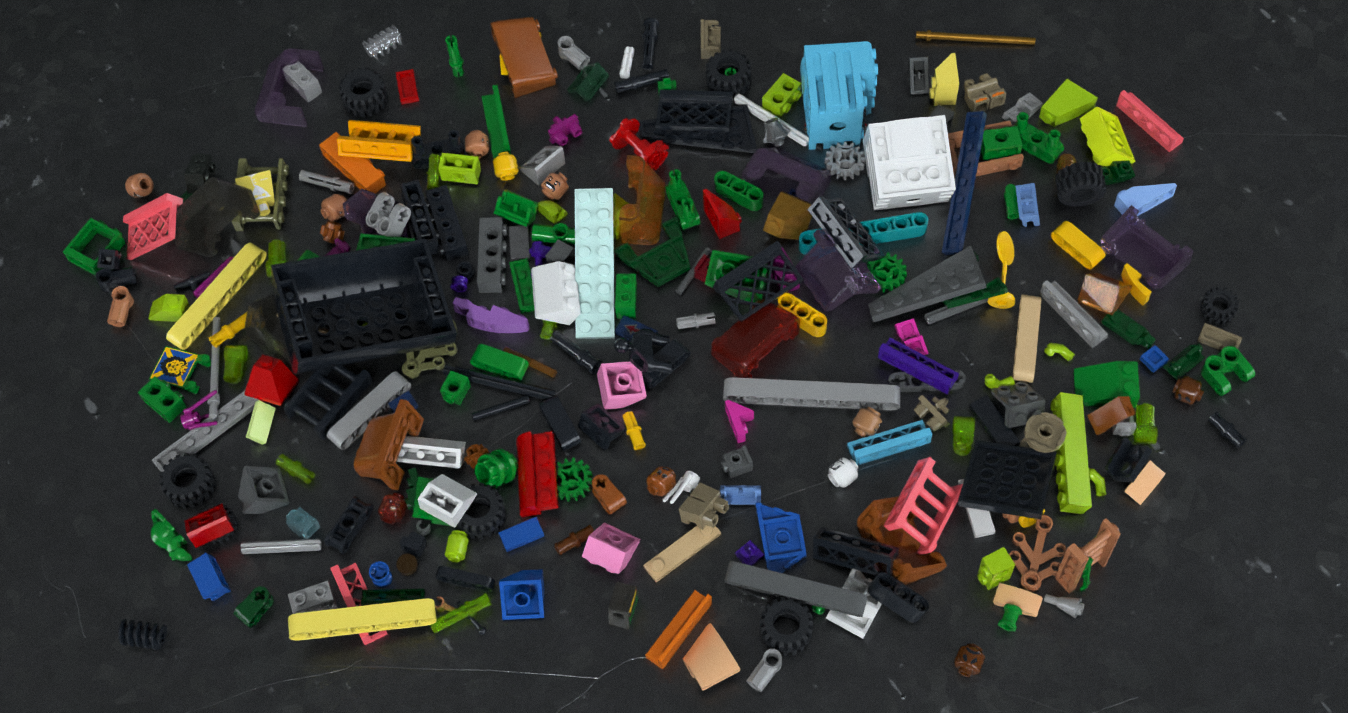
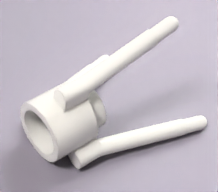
M686 471L675 487L663 498V502H666L674 494L670 500V503L673 504L683 490L686 492L693 491L697 487L700 477L692 471Z

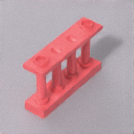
M931 457L918 460L884 524V527L889 531L902 528L921 543L917 551L919 555L931 553L937 547V541L959 500L963 484L950 487L934 474L932 468L935 461ZM927 478L947 494L942 503L924 489V483ZM918 495L938 510L934 520L916 506L915 500ZM909 512H912L930 527L925 536L907 522L906 518Z

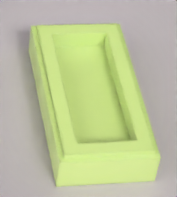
M260 400L255 402L246 438L262 445L266 444L275 407Z

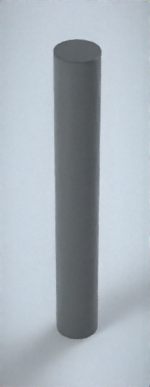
M705 247L675 290L679 295L683 294L694 278V268L702 256L705 254L708 257L711 254L712 250Z

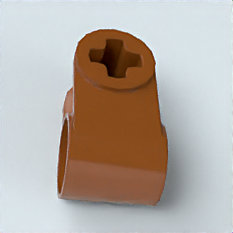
M601 474L593 478L592 493L609 515L627 503L622 492L614 486L606 475Z

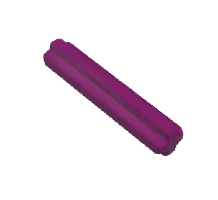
M232 256L228 257L193 291L196 298L205 291L233 259Z

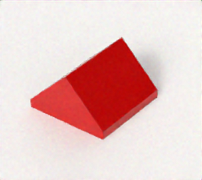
M223 503L184 521L186 534L195 548L234 531Z

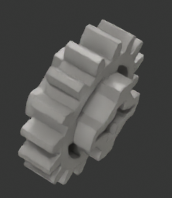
M844 142L843 145L837 143L836 148L831 146L830 151L826 152V170H830L831 176L837 174L836 179H839L840 176H843L844 180L847 179V176L854 179V174L859 176L860 170H864L866 160L864 158V151L860 152L859 146L854 148V143H851L850 146L847 145V142Z

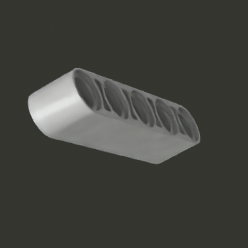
M397 371L392 372L328 431L327 438L339 449L345 450L366 431L368 423L372 418L383 416L390 409L389 402L410 390L411 383Z

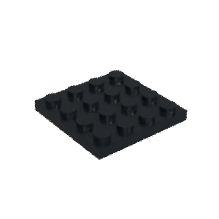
M975 440L959 496L958 506L1041 520L1057 452L1042 453L1032 448Z

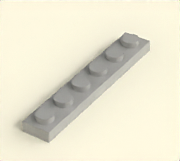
M243 391L217 411L216 418L208 417L201 422L217 421V425L192 429L154 457L152 462L160 472H164L163 466L165 464L168 465V460L171 458L173 460L176 459V455L180 454L182 457L184 453H189L190 456L196 454L252 412L255 402L259 399L245 396V391Z

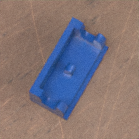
M204 553L187 564L203 599L210 598L213 601L231 592L215 557Z

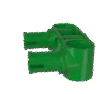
M1020 112L1017 115V121L1014 126H1018L1023 144L1022 149L1046 163H1054L1064 151V146L1059 141L1061 133L1058 130H1051L1049 134L1044 133L1028 124L1029 116L1027 113Z
M674 169L675 174H673V170L670 171V181L665 186L681 229L684 230L700 225L699 214L684 180H681L680 170Z

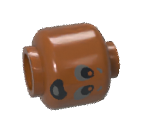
M657 467L646 479L648 491L653 495L661 497L667 495L676 485L674 471L669 467Z

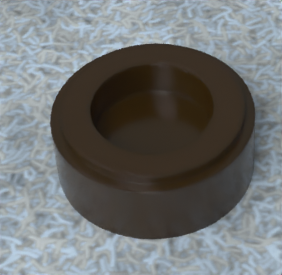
M411 554L401 555L396 563L398 571L406 576L414 574L418 568V562Z

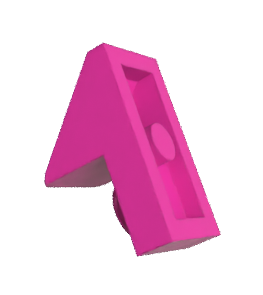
M727 400L725 401V411L737 443L745 442V434L748 433L745 422L754 419V411Z

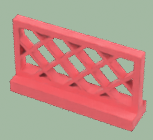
M166 193L123 216V223L129 224L126 259L133 260L175 239L177 208L183 206V198Z

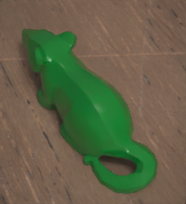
M153 509L151 511L153 521L151 538L157 546L166 549L172 560L191 561V553L182 547V544H188L186 540L157 509Z

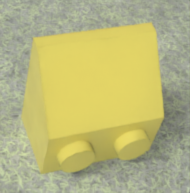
M951 53L935 69L934 77H931L929 96L930 99H933L934 106L956 105L959 77L955 53Z

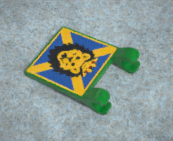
M165 346L149 380L155 376L160 381L164 379L170 386L197 394L200 387L197 386L196 382L189 381L197 363L205 367L211 366L210 356Z

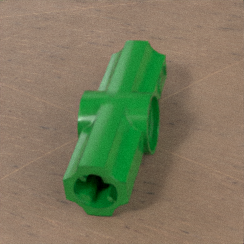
M558 223L554 226L533 225L532 241L556 243L559 239L568 245H575V228L568 227L564 223Z

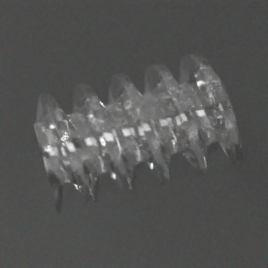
M392 24L391 28L387 27L385 31H380L379 35L375 34L373 39L370 37L367 39V42L362 41V45L370 57L373 56L378 60L377 54L379 53L381 56H384V49L390 53L389 47L391 46L396 49V42L402 46V38L397 28Z

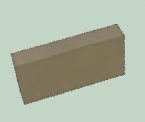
M1204 323L1197 342L1222 351L1227 346H1234L1238 349L1243 337Z

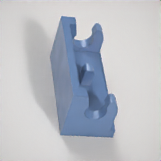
M1035 183L1016 185L1019 219L1022 220V225L1027 227V222L1033 221L1034 226H1040Z

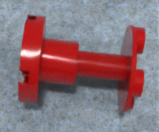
M625 118L621 121L620 128L610 137L609 142L612 143V147L615 149H621L630 144L634 148V153L639 157L638 169L645 175L651 174L650 170L653 168L657 170L667 158L668 152L666 149H669V146L662 140H657L651 144L646 139H639L636 136L640 126L637 119L629 120Z

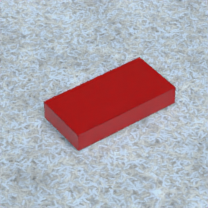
M413 69L395 72L401 105L419 102Z

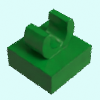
M663 78V81H658V91L677 90L676 80Z

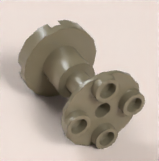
M1047 412L1031 416L1026 423L1025 437L1020 442L1019 447L1032 448L1042 453L1055 452L1064 443L1067 433L1062 420L1056 415Z

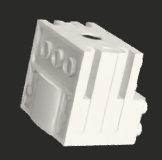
M945 115L901 119L868 125L863 138V148L874 211L949 201L956 187Z

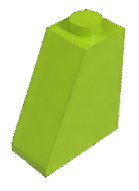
M1066 79L1041 107L1039 118L1053 127L1058 126L1094 109L1098 97Z

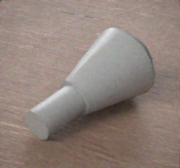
M1046 594L1044 602L1056 605L1074 618L1077 615H1082L1085 605L1081 603L1082 598L1056 597L1050 594Z

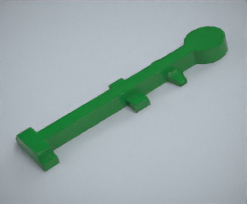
M1089 557L1083 571L1082 578L1084 580L1080 591H1085L1091 582L1090 571L1094 560Z

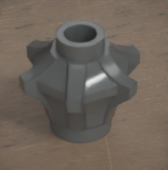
M778 118L764 122L765 134L763 143H771L774 147L783 145L785 143L784 139L790 130L784 127L778 121Z

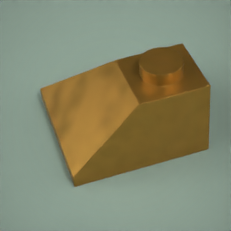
M781 191L767 216L763 231L779 238L799 240L800 234L809 228L812 215L807 209L812 204Z

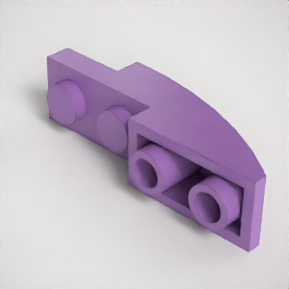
M458 297L452 303L454 311L466 317L468 326L495 333L528 332L530 329L528 319L524 315L514 314L505 307L493 305L489 311L484 306L474 305L468 299H460Z

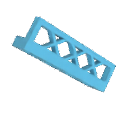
M923 420L875 434L874 436L848 442L847 447L852 459L857 465H861L931 443L932 432L930 427L926 428ZM920 427L921 429L920 431L910 433L914 428ZM895 434H900V435H902V436H900V437L891 439L892 436L895 435ZM875 440L884 441V442H881V443H877V444L872 445ZM859 445L864 447L858 450H854L853 448Z

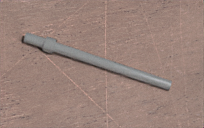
M220 317L213 318L212 335L220 331ZM212 345L210 393L214 390H217V393L207 401L210 418L217 417V405L220 403V395L218 394L220 345L217 348Z

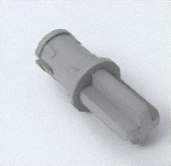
M714 312L699 315L694 313L692 316L677 318L676 325L678 329L696 327L697 329L699 326L715 324Z

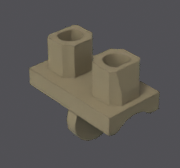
M923 395L918 398L920 402L914 408V411L921 419L929 412L934 415L926 422L934 432L942 426L946 428L950 425L940 413L941 410L944 414L950 411L946 407L949 402L946 398L939 400L935 396L932 399L935 406Z

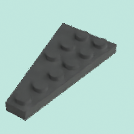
M969 246L869 303L868 306L873 322H877L987 287L972 246Z

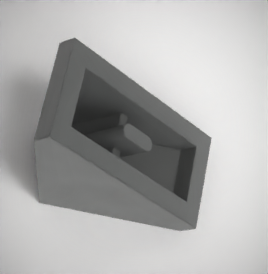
M928 56L909 58L907 76L910 94L929 93Z

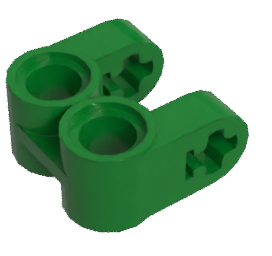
M1227 346L1217 355H1211L1205 360L1201 369V375L1219 396H1223L1231 391L1230 382L1223 374L1234 371L1243 382H1247L1255 377V371L1239 349L1234 346Z

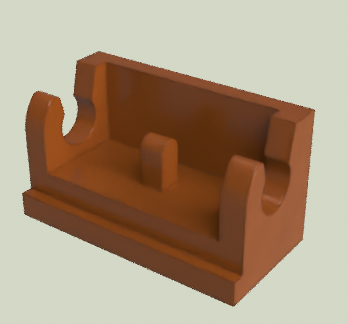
M1118 396L1087 416L1096 435H1100L1117 423L1133 416L1135 410L1129 396Z

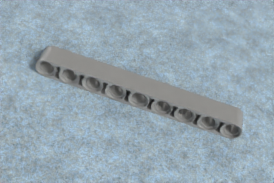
M732 377L724 380L723 400H730L741 404L848 409L871 407L874 410L891 411L900 408L901 389L899 386L886 384Z

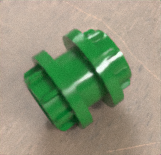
M496 449L479 457L475 466V475L480 483H484V486L490 485L494 489L514 480L518 470V463L515 456L509 451Z

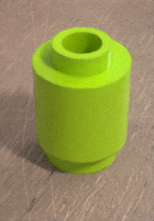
M454 530L449 535L445 550V556L449 561L458 563L465 559L469 541L467 533Z

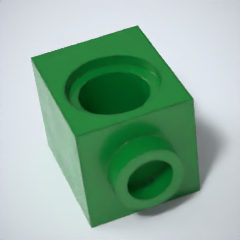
M450 371L440 389L443 400L449 404L461 405L471 387L469 378Z

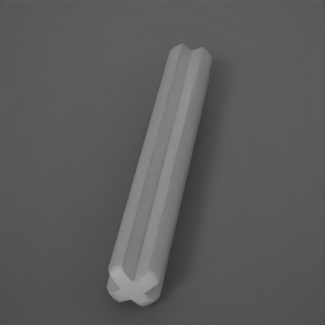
M320 538L242 542L240 549L242 554L320 551L322 549V541Z

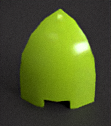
M543 200L538 202L537 210L554 225L568 215L567 211L554 201Z

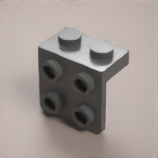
M1017 382L1011 386H999L991 390V394L1006 407L1004 425L1008 428L1026 425L1031 416L1035 414L1040 415L1045 412V399L1025 382Z

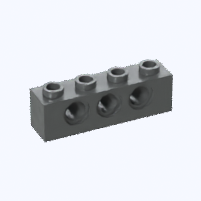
M502 217L479 219L477 271L479 293L502 292V285H506L505 273L503 274V268H506V257H503V252H507V242L504 241V236H507V224H503Z

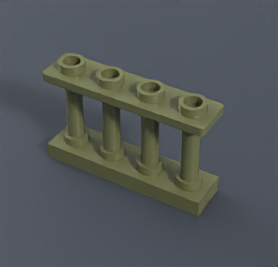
M246 158L239 159L237 178L270 170L271 174H277V182H272L273 190H276L274 212L266 216L246 214L247 207L235 187L232 224L236 231H244V224H247V222L273 221L276 229H281V223H284V212L282 211L283 207L286 206V198L284 196V191H287L286 176L289 175V166L285 164L283 158H279L278 167L249 166Z

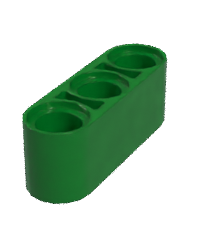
M719 171L715 174L714 187L716 193L751 211H758L762 208L763 191L760 188L726 171Z
M478 344L470 360V363L478 369L519 382L522 381L529 367V362L524 358L484 344Z

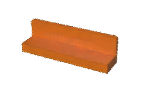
M694 590L646 653V658L661 669H664L712 605V596L707 594L705 597Z

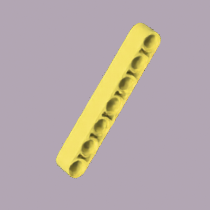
M251 242L247 243L167 333L166 339L178 348L186 350L263 264L267 257V252Z
M427 598L292 614L288 616L289 639L300 641L432 625L437 621L435 601Z

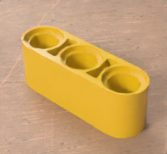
M1064 221L1051 232L1053 241L1089 270L1093 269L1105 258L1104 250L1069 221Z
M785 293L778 298L779 315L814 337L825 335L827 331V318L824 314L790 293Z

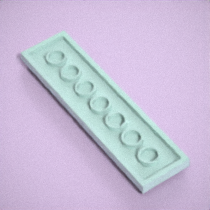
M613 188L575 189V280L578 284L580 315L576 318V339L615 338Z

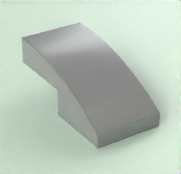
M1029 92L1020 98L1014 107L1004 112L1002 118L1005 121L1010 120L1012 126H1014L1017 121V115L1020 112L1027 113L1030 118L1040 109L1043 103Z

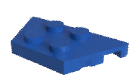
M756 502L755 506L767 570L783 573L807 555L800 515Z

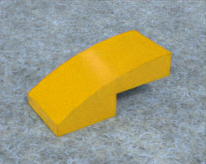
M1126 263L1121 273L1123 282L1132 296L1144 306L1148 302L1152 291L1139 282L1142 275Z

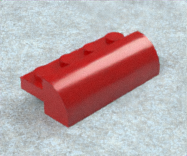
M531 431L525 432L516 439L519 509L522 518L541 515V511L559 508L554 433L552 431L532 434Z

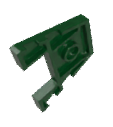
M676 216L662 223V229L670 240L640 256L635 254L627 242L614 249V256L657 287L691 269Z
M973 250V252H974V254H975V257H976V259H977V262H978V261H979V257H978V255L976 254V252ZM997 277L986 283L987 288L942 302L949 309L1005 294L1008 292V289L1001 279Z

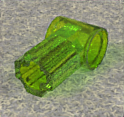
M272 240L269 243L268 261H266V274L268 278L272 277L271 265L287 262L286 244L283 241Z
M246 345L225 346V369L223 376L225 382L231 384L241 382L243 365L247 362L248 358Z
M1145 403L1137 405L1134 443L1156 444L1158 431L1155 426V407Z

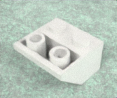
M441 474L428 483L419 496L418 503L420 509L455 528L477 496V493Z

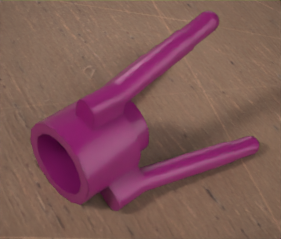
M217 390L212 391L191 407L183 410L184 414L180 415V419L185 429L192 430L218 424L217 421L200 423L201 420L209 417V413L200 416L198 411H193L215 395Z

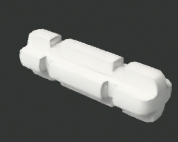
M627 46L624 50L622 68L619 73L622 79L629 78L634 57V48Z

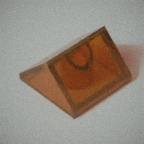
M1100 273L1086 274L1078 303L1113 315L1132 289V285Z

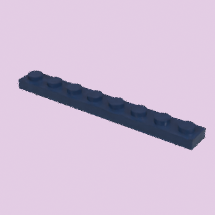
M984 111L967 112L955 175L956 190L951 197L942 247L944 255H955L963 250L987 117Z

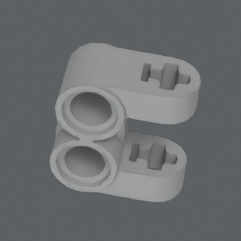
M382 192L376 197L370 211L367 213L366 224L376 229L381 235L400 237L410 218L411 210L402 203L394 206V197L387 192Z

